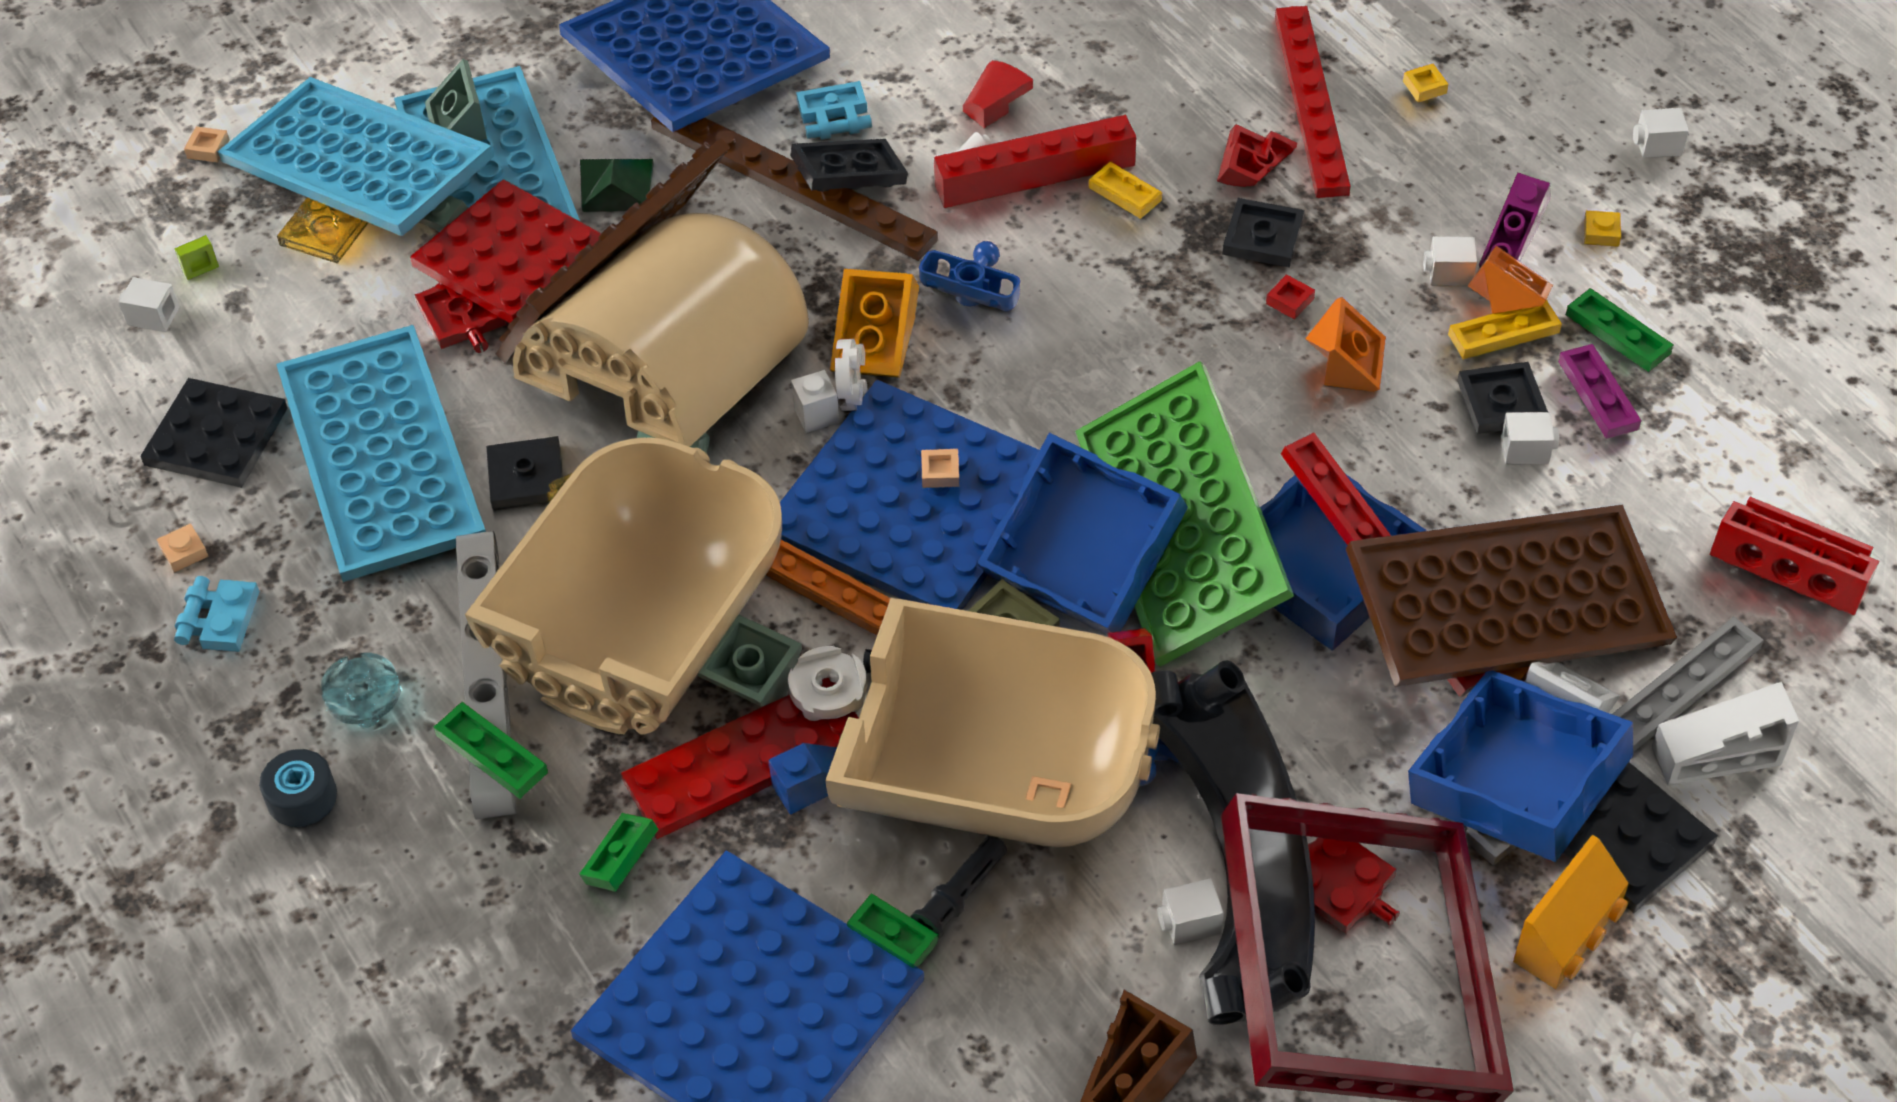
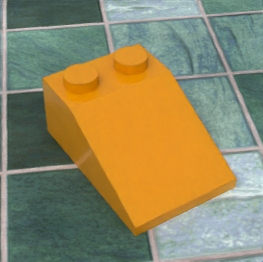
M844 268L831 357V372H835V358H842L843 349H836L837 341L839 339H854L856 344H864L865 365H860L861 374L900 378L915 321L919 285L913 274Z

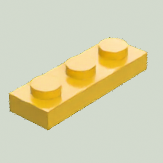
M1546 300L1542 306L1489 314L1450 325L1448 336L1464 360L1560 333L1562 323Z

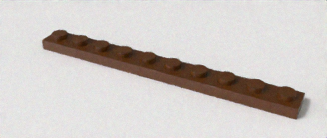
M656 117L651 119L653 130L695 151L705 142L711 146L721 137L730 146V149L719 163L917 261L938 241V231L852 189H830L825 192L811 190L793 160L705 117L674 132L669 130Z

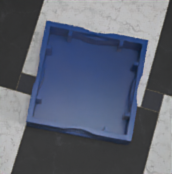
M1048 433L1023 479V484L1016 501L1002 517L977 564L988 576L998 581L1003 579L1020 592L1105 634L1121 631L1188 506L1181 494L1134 472L1115 468L1101 460L1096 454L1052 433Z
M1346 474L1391 536L1427 531L1393 506L1374 498L1357 481ZM1294 475L1270 501L1260 506L1294 597L1273 608L1333 651L1367 621L1370 616L1346 552L1348 545L1297 476Z
M1487 671L1460 704L1454 719L1434 737L1408 770L1411 804L1452 821L1461 822L1474 830L1556 862L1633 757V722L1583 703L1555 697L1537 686L1499 672Z

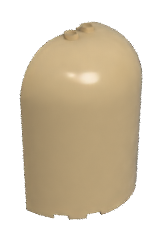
M688 213L676 215L657 222L642 232L523 333L524 336L521 342L516 345L514 352V378L567 401H572L579 394L577 379L624 399L627 426L652 437L671 440L690 447L802 341L809 325L806 301L801 286L786 260L766 239L749 227L735 220L714 214Z
M634 438L608 445L590 455L574 470L465 613L468 624L482 647L489 648L491 646L503 659L499 666L519 685H523L526 681L530 683L537 691L543 694L540 700L555 710L583 724L611 733L624 735L628 729H635L641 735L651 733L662 722L666 721L775 560L781 541L782 513L779 499L773 488L760 475L739 466L732 460H723L718 466L709 463V456L703 450L691 448L671 440Z
M890 598L870 654L872 682L859 719L848 717L825 780L828 797L831 803L837 804V807L1041 846L1068 847L1086 843L1112 828L1130 807L1141 780L1148 781L1152 763V756H1147L1149 748L1156 749L1160 733V725L1153 724L1156 701L1154 680L1146 664L1134 651L1124 644L1103 635ZM1032 776L1071 783L1065 807H1056L1061 790L1038 786L1033 801L1027 800L1026 796Z

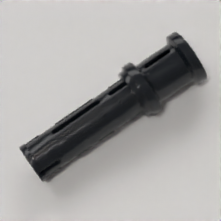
M987 835L975 852L956 871L955 875L946 884L936 886L931 892V899L922 909L915 910L910 917L938 934L939 940L943 935L944 926L952 917H958L964 911V901L1007 853V847L1004 842L998 837Z

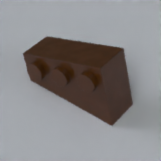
M1124 989L1114 1023L1111 1022L1107 1031L1108 1039L1101 1057H1097L1080 1102H1162L1197 1059L1193 1029Z

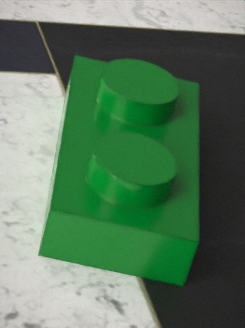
M621 813L579 873L585 884L616 892L659 830L654 821L645 817Z
M872 893L847 921V927L912 968L915 966L919 967L938 944V934Z

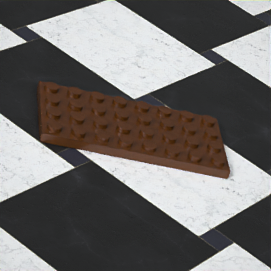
M721 137L711 146L705 142L692 155L693 159L687 164L682 162L669 175L670 179L664 184L659 182L645 196L647 199L640 205L635 203L622 216L623 220L617 225L612 223L598 237L600 240L593 246L588 244L575 256V261L569 267L566 265L561 267L550 278L551 282L544 289L541 286L537 288L525 300L526 304L516 313L517 317L508 325L509 329L499 338L502 345L495 353L497 357L506 364L514 357L516 345L521 342L524 336L523 333L642 232L657 222L674 216L683 208L727 153L730 146Z
M1623 504L1350 541L1346 547V552L1395 687L1483 674L1491 670L1503 671L1529 667L1532 663L1538 661L1555 663L1671 645L1677 639Z

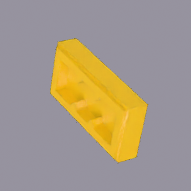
M1112 162L1106 164L1089 179V188L1140 219L1162 201V192Z

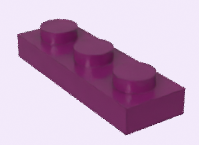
M1593 344L1560 352L1558 363L1606 439L1640 429L1642 420Z

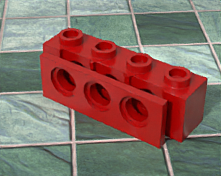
M1751 496L1747 500L1746 506L1733 501L1721 520L1709 554L1723 560L1727 564L1735 565L1765 580L1778 583L1794 590L1798 594L1809 596L1830 605L1834 609L1854 616L1866 596L1880 562L1870 557L1873 546Z

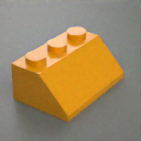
M1592 835L1525 919L1513 962L1555 990L1565 977L1572 980L1577 975L1585 960L1581 956L1587 949L1596 950L1607 932L1604 926L1609 920L1616 923L1628 905V901L1624 899L1629 883L1599 838Z

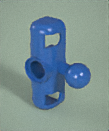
M982 241L975 246L973 251L974 260H966L932 250L926 253L919 265V278L924 286L955 296V300L963 306L971 307L982 304L1008 312L1015 308L1020 297V278L1014 274L991 268L998 262L1000 257L999 248L991 241ZM939 259H944L950 264L948 277L937 273ZM1002 279H1008L1013 283V291L1008 296L999 293Z

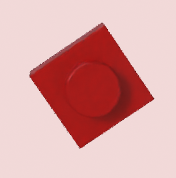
M1286 274L1267 294L1266 304L1295 320L1314 300L1315 289Z

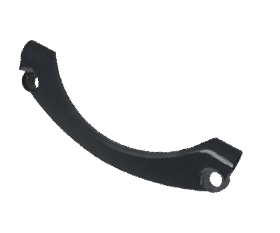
M1223 660L1204 674L1192 672L1179 682L1176 673L1173 671H1155L1151 673L1156 690L1153 724L1160 725L1159 738L1190 776L1208 809L1220 841L1227 876L1228 898L1223 933L1214 955L1199 975L1207 1020L1212 1025H1227L1247 1021L1221 814L1236 793L1246 795L1253 793L1258 796L1277 799L1292 798L1296 801L1297 799L1275 739L1245 681L1242 671L1236 664ZM1249 829L1273 1012H1278L1309 994L1311 988L1310 980L1315 937V905L1310 854L1306 836Z

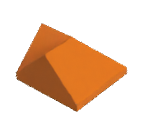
M1495 246L1468 287L1490 301L1492 314L1542 306L1547 300L1553 284L1498 246Z
M1340 297L1334 301L1305 340L1327 358L1324 385L1375 392L1380 390L1386 336L1343 297Z

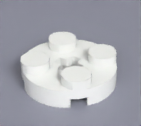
M839 339L836 349H843L842 358H835L836 390L838 399L846 400L840 408L842 411L857 410V405H862L863 396L868 391L866 379H861L860 365H865L864 344H856L854 339Z
M822 646L811 649L798 658L799 663L794 667L793 671L791 668L789 672L788 685L790 697L794 705L803 711L804 717L808 720L818 721L820 719L839 718L855 712L863 706V698L867 691L865 667L854 654L851 657L848 654L841 653V648ZM827 677L830 678L831 682H837V684L828 688L820 686L822 685V679Z

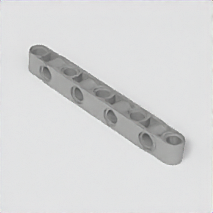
M488 531L456 536L465 704L511 737L507 673L499 666L503 659L491 646L489 648L482 647L465 616V613L499 570L495 532ZM469 761L471 801L475 820L516 814L515 795Z

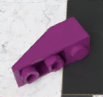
M1517 172L1482 255L1479 267L1483 265L1495 246H1498L1519 262L1521 261L1550 201L1551 190L1549 182Z

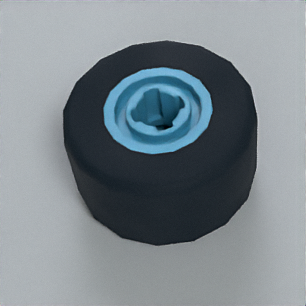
M292 749L278 754L267 763L260 776L259 787L268 811L281 824L290 827H305L319 822L330 813L336 803L337 787L328 762L317 752L307 749Z

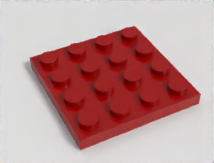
M503 179L410 256L412 267L511 323L517 317L516 313L526 304L525 300L540 286L544 289L551 282L550 278L564 265L569 267L575 261V256L588 244L593 246L600 240L598 237L601 233Z

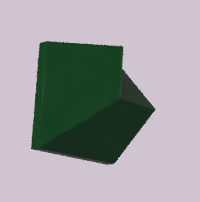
M580 159L582 212L627 211L635 203L640 205L647 199L645 196L652 187L653 159Z

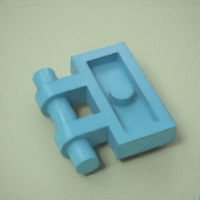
M860 81L796 92L803 124L817 122V124L805 126L807 139L820 137L821 140L830 139L833 134L849 132L852 135L860 133L861 129L872 128L870 115L857 117V114L867 113V102ZM839 117H845V118H846V119H842V120H836V121H830V122H828V119L839 118Z
M197 576L193 586L188 587L186 591L184 612L178 615L175 622L177 631L174 641L180 645H187L192 635L200 636L199 641L202 649L239 652L260 592L257 583L220 579L216 591H208L210 580L204 576ZM201 608L210 609L206 619L198 618Z

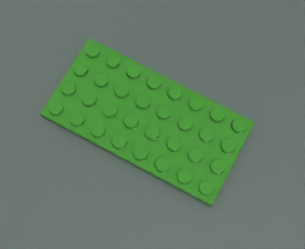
M1201 361L1075 431L1081 448L1096 454L1101 460L1115 468L1134 472L1181 494L1188 506L1135 604L1141 627L1146 628L1152 635L1154 660L1159 667L1294 597L1208 370Z

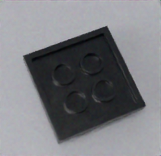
M188 378L140 457L143 465L242 488L287 411L286 401L279 397Z
M1628 762L1563 853L1573 860L1592 835L1599 838L1629 883L1624 899L1628 901L1626 908L1634 914L1715 844L1718 835Z

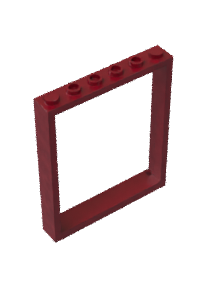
M1236 793L1221 814L1255 1086L1407 1102H1504L1514 1092L1464 824L1440 820V818L1430 819L1409 816L1406 813L1392 814L1372 811L1368 808L1354 809L1338 807L1330 803L1315 804L1296 801L1292 798L1277 799L1262 797L1253 793L1251 795ZM1249 829L1437 853L1476 1072L1278 1051Z

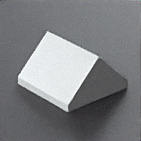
M1534 662L1531 664L1526 678V683L1537 686L1555 697L1583 703L1607 713L1610 712L1620 696L1559 662Z

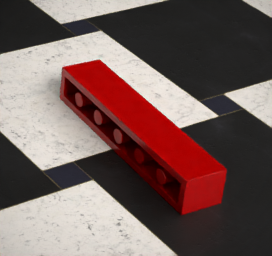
M1125 114L935 156V188L943 207L948 208L1095 175L1109 162L1116 164L1122 169L1135 166L1137 136Z

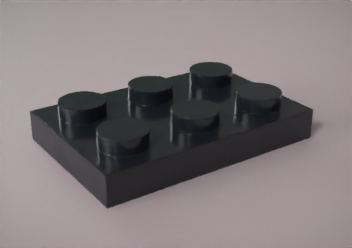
M886 138L795 143L791 146L790 156L811 190L821 192L840 188L857 190L862 187L872 186L889 188L893 185H904L907 183L908 172Z

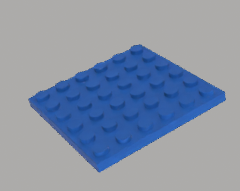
M613 0L559 24L560 35L672 132L830 59V47L771 0Z
M876 380L863 396L862 405H857V410L851 411L780 501L782 513L781 540L839 571L900 599L963 610L987 577V574L979 567L977 562L1002 517L1016 501L1023 484V479L1039 449L880 380ZM958 449L959 487L922 488L921 450Z
M726 850L571 1029L573 1039L668 1102H828L924 981V971L916 966L914 968L910 967L847 927V924Z

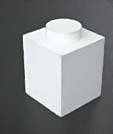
M1682 108L1641 111L1639 123L1633 127V140L1635 144H1639L1643 158L1683 155L1689 130Z
M1432 237L1430 251H1424L1423 259L1424 271H1430L1431 286H1468L1475 276L1477 265L1475 237Z
M133 277L126 290H123L119 297V307L123 312L127 325L161 332L167 331L180 308L172 284Z
M825 370L791 380L794 410L805 433L839 423L837 394Z
M1550 412L1506 413L1501 434L1505 464H1549L1552 450L1558 449L1559 430L1558 427H1552Z
M1211 878L1163 890L1162 906L1157 907V914L1162 930H1169L1174 945L1221 934L1224 913Z

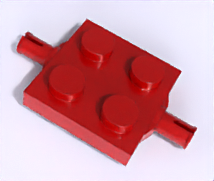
M440 282L431 289L415 294L417 305L441 349L470 340L475 352L481 353V348L483 351H486L489 347L482 334L506 325L504 319Z
M1317 838L1308 844L1314 887L1315 912L1345 934L1348 933L1359 919L1367 916L1369 913H1373L1389 926L1393 925L1394 921L1399 917L1400 911L1381 900L1383 890L1395 878L1396 868L1360 843Z

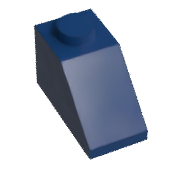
M803 743L768 760L772 787L790 815L828 797L825 780L833 761L836 747Z

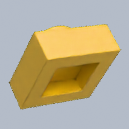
M1434 63L1404 72L1403 83L1417 102L1447 94L1449 84Z
M1586 210L1584 216V244L1619 247L1621 241L1620 213Z

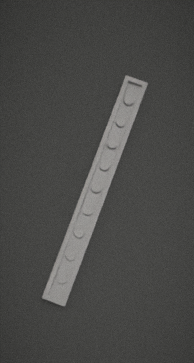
M1733 616L1612 713L1615 716L1633 722V752L1656 734L1659 724L1678 717L1759 651L1764 640ZM1472 828L1465 832L1467 843L1493 866L1516 848L1514 845Z

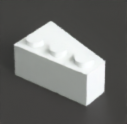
M1782 682L1659 724L1652 743V749L1667 785L1780 766L1784 761L1799 719Z

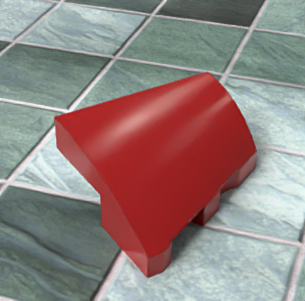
M992 60L987 64L964 102L963 112L980 126L986 128L1009 113V103L1033 89V78L1010 64Z
M1235 124L1229 133L1217 182L1238 187L1254 186L1296 149L1298 143L1273 131H1270L1266 137H1263Z

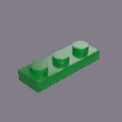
M1591 288L1567 306L1565 314L1567 317L1647 372L1654 369L1672 353L1674 344Z
M464 702L458 704L433 727L438 738L519 799L548 774L546 763Z

